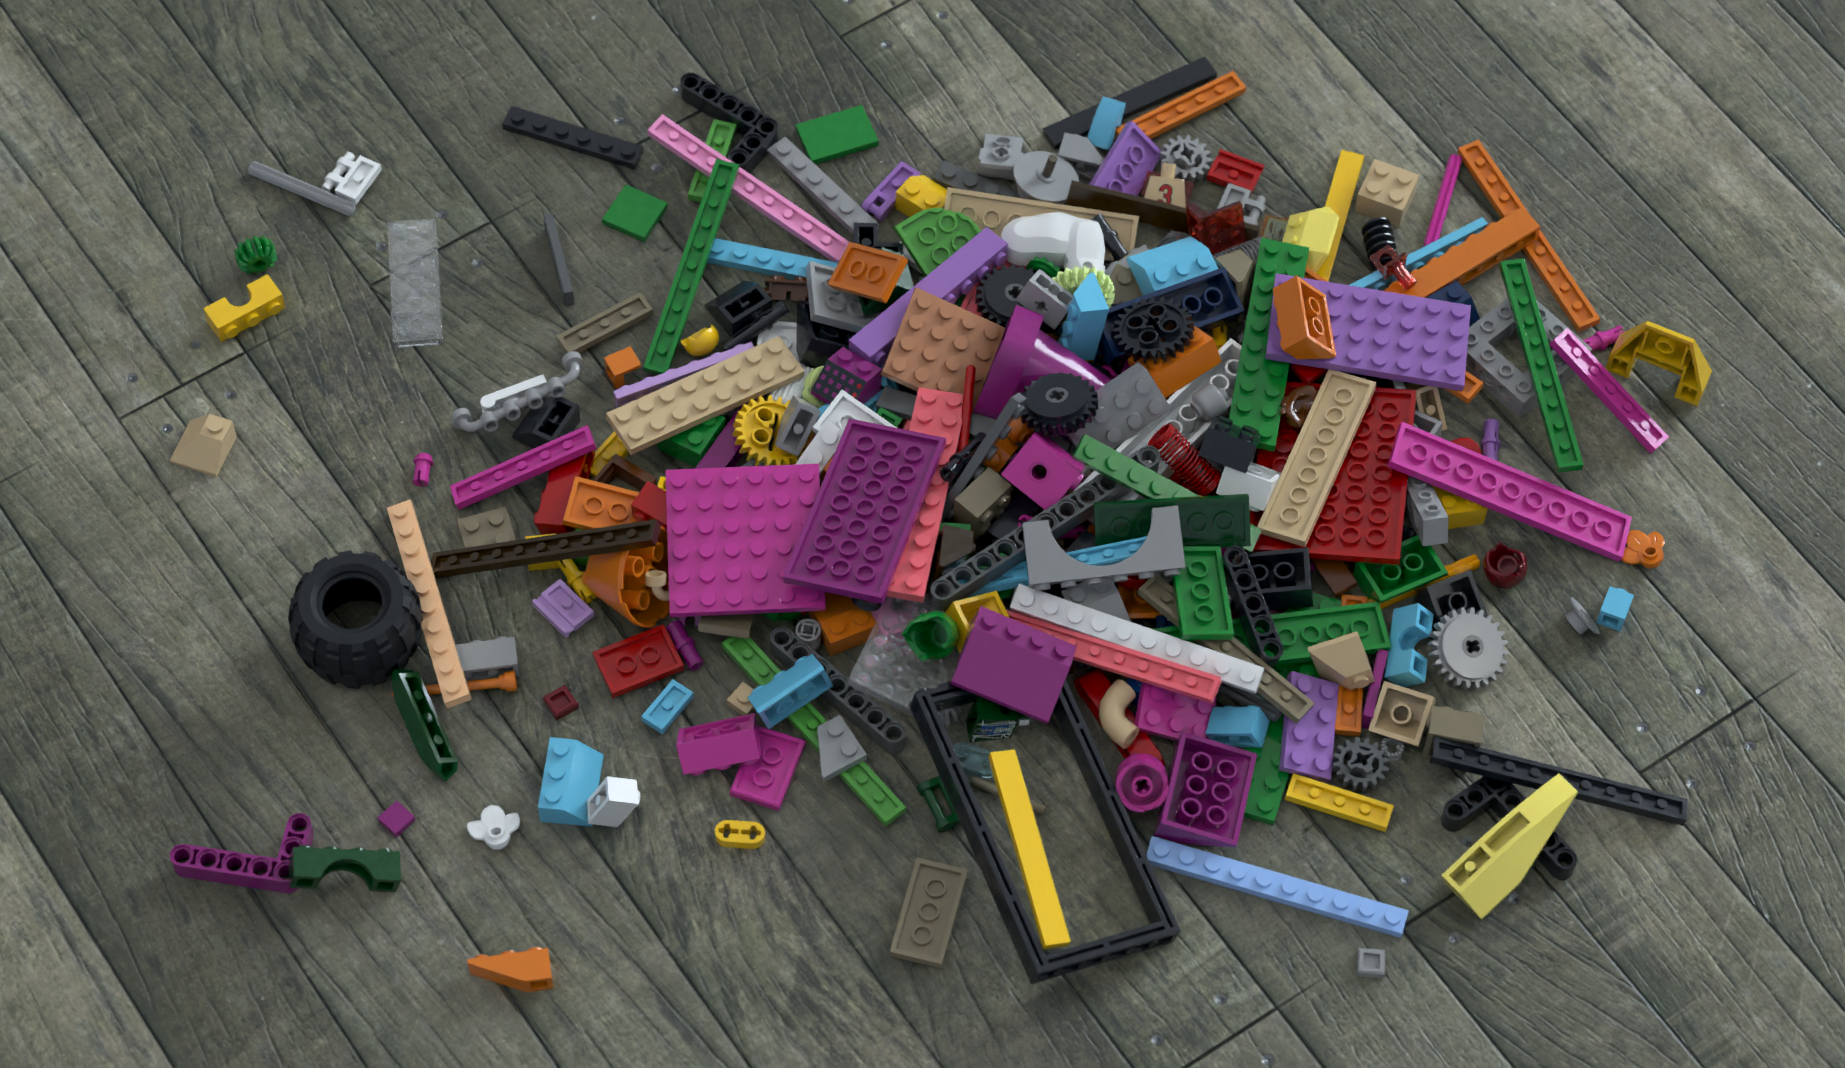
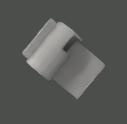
M986 134L984 146L980 149L977 175L1015 180L1013 168L1017 159L1023 155L1021 152L1023 138Z

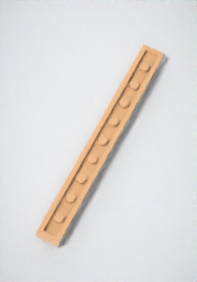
M410 499L387 508L407 578L414 585L420 599L423 616L421 626L442 697L448 709L472 700L413 503Z

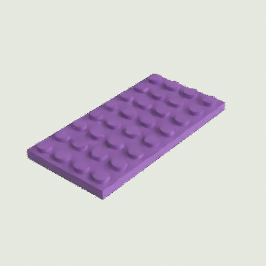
M1276 273L1273 288L1295 276ZM1301 278L1326 295L1336 357L1331 359L1298 360L1285 353L1281 348V335L1277 326V312L1273 304L1274 294L1272 295L1265 359L1463 391L1471 305Z

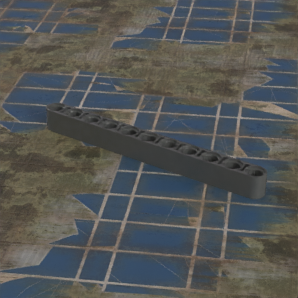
M1144 446L1128 456V458L1156 473L1159 470L1160 452L1153 446ZM1144 460H1150V461H1152L1153 463L1148 464V463H1145V462H1143V461H1144ZM1100 474L1027 522L1049 520L1051 532L1056 540L1094 515V502L1116 501L1131 490ZM1104 486H1109V487H1111V488H1113V489H1111V490H1106V489H1104V488H1102V487H1104ZM1088 499V500H1091L1092 502H1091V503H1085V502H1083L1082 500ZM1062 513H1070L1071 516H1063ZM1022 525L933 582L930 593L932 607L938 611H946L952 602L967 598L1026 559L1025 546L1020 541L1024 539ZM1006 552L1010 555L1007 557H1003L1000 555V553ZM987 566L989 567V569L981 570L979 569V567ZM965 579L968 583L961 584L958 580ZM938 593H945V594H947V596H946V597H939V596H937V594H938Z

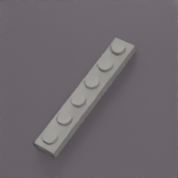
M786 137L767 149V155L852 235L854 223H877Z

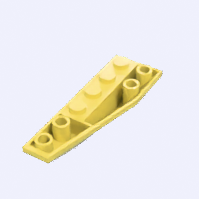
M1558 773L1501 819L1441 875L1444 883L1482 920L1522 882L1578 791Z

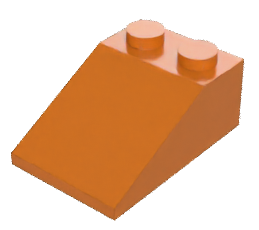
M825 592V611H808L811 619L816 620L821 627V640L829 656L877 638L878 625L871 611L858 608L851 601L850 597Z

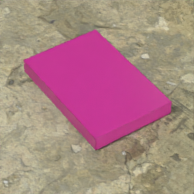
M758 726L761 758L752 764L742 765L741 763L730 789V796L779 811L806 746V741Z

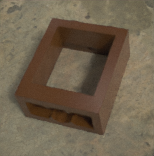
M615 454L593 479V481L609 485L615 477H618L639 491L642 490L647 481L657 486L656 477L618 454Z

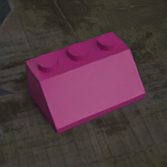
M752 713L679 729L676 747L683 775L690 773L692 776H696L713 768L725 770L730 768L732 764L742 763V765H748L760 759L761 744L756 714Z

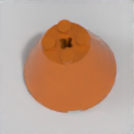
M661 526L657 544L654 547L589 556L586 570L582 576L583 584L588 585L589 590L596 597L636 626L653 627L655 622L659 619H664L670 612L669 601H662L656 598L651 587L647 586L645 581V573L653 570L666 572V585L661 587L663 590L669 591L667 529Z

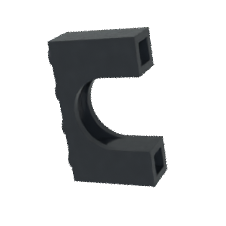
M1021 491L987 530L988 546L1018 528V522H1026L1019 520L1022 515L1035 517L1043 512L1044 509ZM1084 529L1065 552L1096 547L1095 535ZM1061 584L1050 585L1057 593L1067 589L1061 588Z

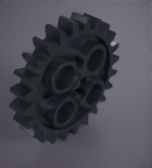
M1151 297L1150 302L1141 299L1140 305L1132 302V309L1124 308V314H1118V321H1114L1115 329H1113L1115 345L1119 347L1120 353L1125 352L1126 358L1133 355L1134 362L1140 358H1143L1144 364L1149 359H1152L1153 363L1156 364L1158 358L1167 362L1166 356L1170 355L1176 358L1175 352L1183 353V346H1190L1189 339L1194 338L1193 331H1195L1192 314H1189L1187 307L1182 308L1181 302L1174 305L1172 298L1168 302H1164V297H1161L1159 301H1155L1154 297Z

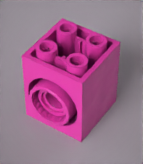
M1034 432L1005 467L1001 475L1046 510L1068 495L1066 492L1069 488L1072 491L1075 490L1085 476L1082 474L1085 466L1072 459L1069 453L1048 436H1044L1041 432ZM1035 465H1043L1047 472H1038Z

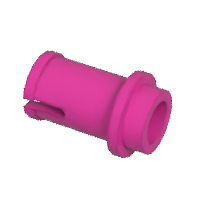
M419 453L413 461L415 471L412 483L422 487L423 481V486L426 487L429 485L430 467L433 466L434 462L431 455Z

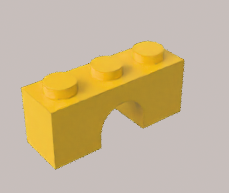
M268 274L246 285L250 299L247 304L233 306L223 297L203 308L207 323L221 342L235 337L238 333L249 327L256 326L260 321L271 315L278 314L285 308L283 295Z

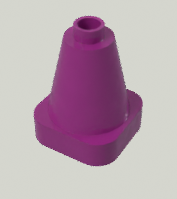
M1016 304L973 413L997 420L1012 396L1024 392V387L1030 386L1032 380L1036 381L1040 376H1046L1050 373L1062 372L1064 374L1072 373L1076 377L1081 376L1082 381L1089 380V386L1094 385L1095 391L1112 379L1040 330L1044 315Z

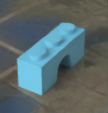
M1419 603L1393 609L1390 632L1391 649L1387 655L1385 678L1393 684L1402 687L1425 683L1428 659L1415 651L1414 647L1421 639L1430 637L1434 614Z

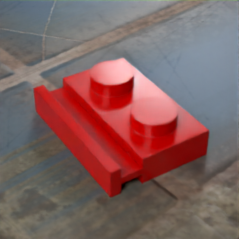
M1220 149L1207 174V180L1227 187L1228 183L1251 190V196L1261 173L1264 171V165Z

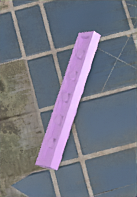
M752 342L739 344L733 349L714 353L710 357L699 361H692L677 369H669L663 374L644 378L638 383L624 385L618 390L613 391L616 408L621 407L754 346Z

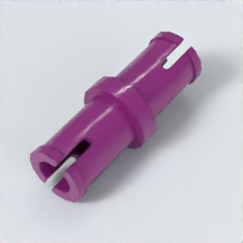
M675 620L668 624L666 630L676 644L677 652L683 656L689 670L695 671L701 668L704 660L700 657L694 646L695 641L688 636L681 621Z

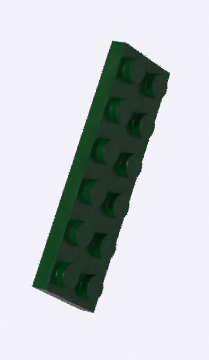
M1235 494L1094 502L1096 546L1148 536L1151 526L1152 508L1178 505L1183 546H1220L1221 548L1251 546L1249 495Z

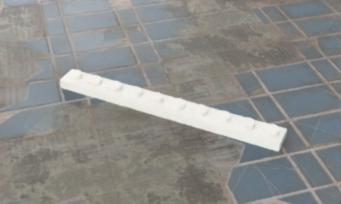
M1022 584L1018 585L1010 606L1012 611L1220 676L1222 679L1221 683L1256 694L1264 673V667L1042 591H1035V589Z

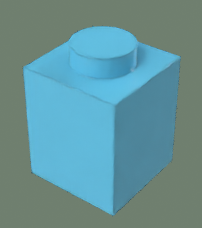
M1610 586L1596 623L1620 632L1634 595L1624 589Z

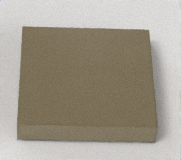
M757 613L701 616L698 631L748 639Z

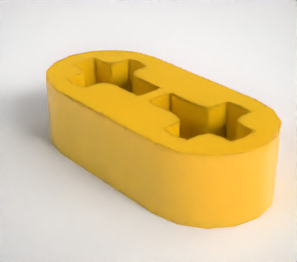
M723 820L716 825L715 839L723 847L757 849L764 844L765 830L757 822ZM727 829L730 830L731 833L729 834V838H725L723 835V833ZM751 831H755L757 834L754 840L750 839Z

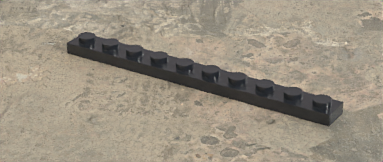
M1437 736L1432 740L1430 763L1533 789H1539L1559 773L1578 791L1574 799L1684 826L1687 821L1688 799Z

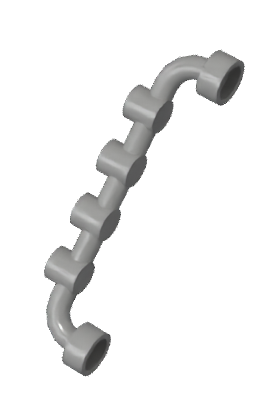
M575 351L566 353L562 358V364L568 372L565 376L550 378L547 385L539 389L531 388L527 390L525 396L516 401L512 399L505 401L503 407L494 412L485 411L481 414L480 419L474 422L468 409H456L451 415L454 427L466 432H475L483 428L487 432H492L498 428V420L507 417L508 420H516L521 415L520 409L528 405L531 409L540 408L543 404L542 398L551 394L555 398L563 396L565 394L564 387L575 381L580 370L583 368L584 362L581 355Z

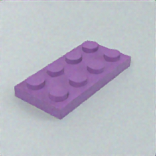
M1133 121L1127 122L1091 180L1090 185L1138 196L1158 163L1161 150Z
M1291 671L1287 674V681L1315 704L1298 724H1295L1284 715L1279 770L1327 783L1331 780L1339 684Z

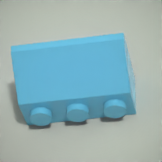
M1191 236L1127 257L1126 259L1143 296L1218 269L1209 248Z
M1089 273L1074 292L1071 304L1067 308L1068 315L1066 321L1063 322L1062 336L1058 339L1060 344L1083 360L1095 359L1109 311L1094 273Z
M813 654L808 657H801L795 662V666L787 671L777 673L771 682L765 686H758L747 697L768 729L833 686L825 669Z
M550 737L538 804L540 822L593 826V824H588L586 800L599 786L604 754L574 739Z

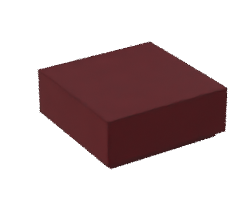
M566 685L543 697V702L556 721L579 708L577 701Z

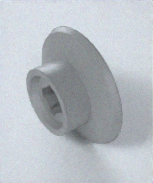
M1571 597L1570 603L1573 609L1565 614L1573 628L1580 635L1588 629L1595 634H1600L1597 625L1577 600Z

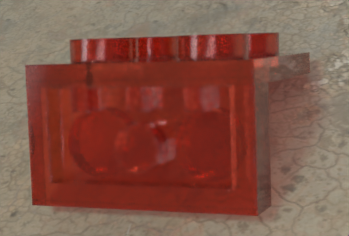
M1240 201L1209 213L1201 210L1195 203L1186 205L1189 237H1193L1208 247L1212 255L1246 242L1243 205Z

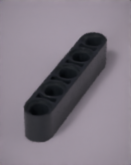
M1231 546L1227 548L1222 557L1228 592L1251 651L1273 668L1283 654L1282 642L1247 553L1239 546ZM1228 559H1234L1238 564H1232ZM1237 582H1243L1247 587H1241ZM1246 604L1254 606L1256 610H1250ZM1255 627L1263 629L1265 633H1259ZM1264 651L1272 652L1274 657L1266 655Z

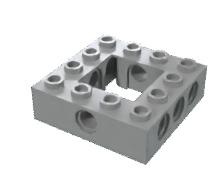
M1507 298L1469 327L1466 371L1484 382L1483 387L1520 419L1534 408L1538 402L1529 371L1527 370L1522 373L1495 349V346L1505 338L1508 340L1513 335L1516 327ZM1537 301L1550 344L1568 327ZM1571 331L1579 339V341L1590 352H1592V348L1589 345H1587L1581 338H1579L1573 331ZM1550 346L1562 386L1576 373Z

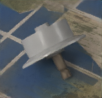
M1032 151L1025 153L1017 159L1013 168L1017 192L1022 199L1061 204V202L1066 201L1071 181L1079 182L1077 173L1071 164L1062 157L1050 152Z

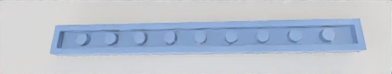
M1154 836L1151 838L1146 854L1151 866L1399 938L1402 937L1409 912L1406 909Z

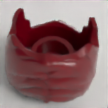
M1499 542L1486 553L1483 559V570L1487 579L1494 586L1503 589L1512 588L1519 584L1526 576L1527 558L1525 553L1513 548H1507L1506 545Z

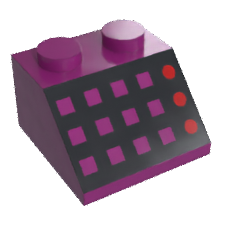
M842 347L827 359L811 389V394L830 405L839 392L843 390L862 404H865L881 391L882 375L880 374L882 369Z

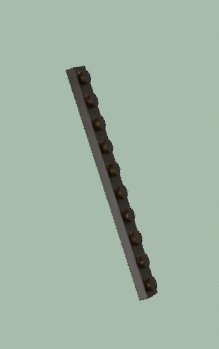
M655 519L435 552L431 559V565L436 579L654 547L657 544L661 525Z

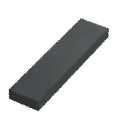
M553 213L546 214L543 217L545 232L563 302L567 307L574 305L573 290Z

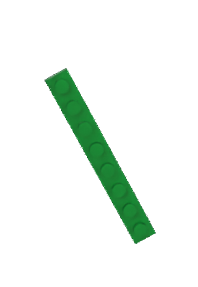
M1086 434L1081 437L1072 456V459L1146 499L1198 497L1197 494ZM1250 524L1251 546L1241 547L1246 553L1253 551L1262 531Z

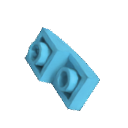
M1107 97L1102 98L1087 137L1093 146L1107 150L1111 149L1116 126L1121 125L1126 103Z

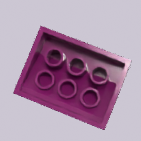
M980 606L971 620L950 684L1047 724L1069 672L1077 646Z
M1182 731L1174 746L1168 772L1169 791L1165 801L1160 806L1154 836L1182 844L1236 848L1257 753Z

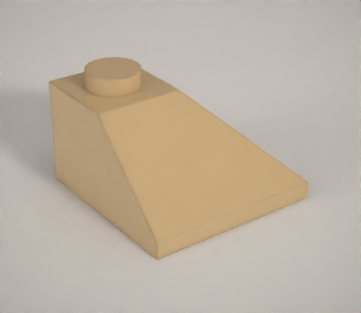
M212 414L190 420L170 459V463L217 477L237 437L233 421Z
M1357 631L1308 647L1320 677L1338 683L1350 690L1363 688L1375 682L1367 654Z

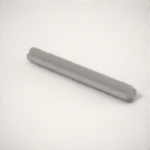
M253 161L248 167L250 175L345 215L352 216L356 210L354 202L256 161Z

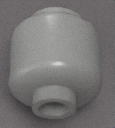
M1208 384L1193 394L1190 406L1198 419L1212 421L1214 417L1217 418L1227 411L1228 405L1226 401L1229 400V396L1222 387L1217 388L1213 384Z

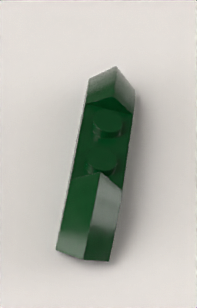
M395 668L392 671L394 699L417 753L429 770L440 780L446 782L457 772L458 760L422 678L417 671L409 669L398 670Z

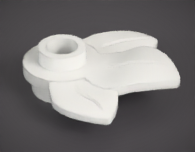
M489 805L482 811L481 820L468 822L467 829L472 838L484 840L490 848L498 850L507 846L510 834L517 830L520 825V818L518 813L505 815L499 806Z

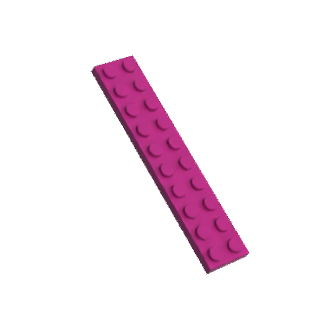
M1401 422L1398 426L1388 467L1617 562L1623 558L1632 519L1631 516L1407 423Z

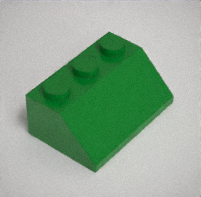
M1418 536L1402 541L1400 565L1356 562L1353 577L1364 595L1380 604L1448 575L1446 568L1432 546H1423Z

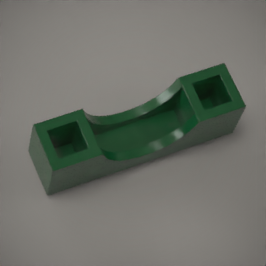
M308 845L293 847L289 857V888L317 889L319 882L327 874L335 871H348L358 875L366 883L369 891L396 892L401 882L400 851H392L387 848L365 850L361 847L339 849L335 846L312 848Z

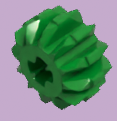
M254 236L252 239L246 238L245 242L238 243V248L234 250L238 267L247 274L254 272L257 275L261 271L266 272V269L273 267L274 262L277 261L274 243H272L271 239H266L265 236L259 238Z

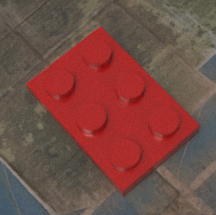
M664 624L592 652L595 663L612 698L684 670V664Z

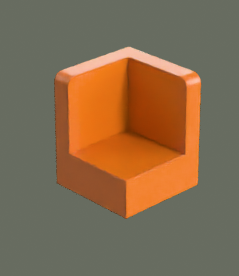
M631 346L604 357L605 372L616 389L625 385L624 374L641 367V363Z

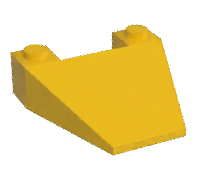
M1645 321L1619 334L1608 358L1607 371L1628 379L1637 359L1680 375L1681 379L1674 397L1698 406L1712 370L1695 339L1649 321Z

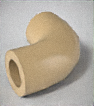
M1117 679L1108 688L1100 702L1099 718L1105 733L1117 745L1125 749L1135 740L1139 733V727L1125 716V709L1136 698V694L1126 682Z

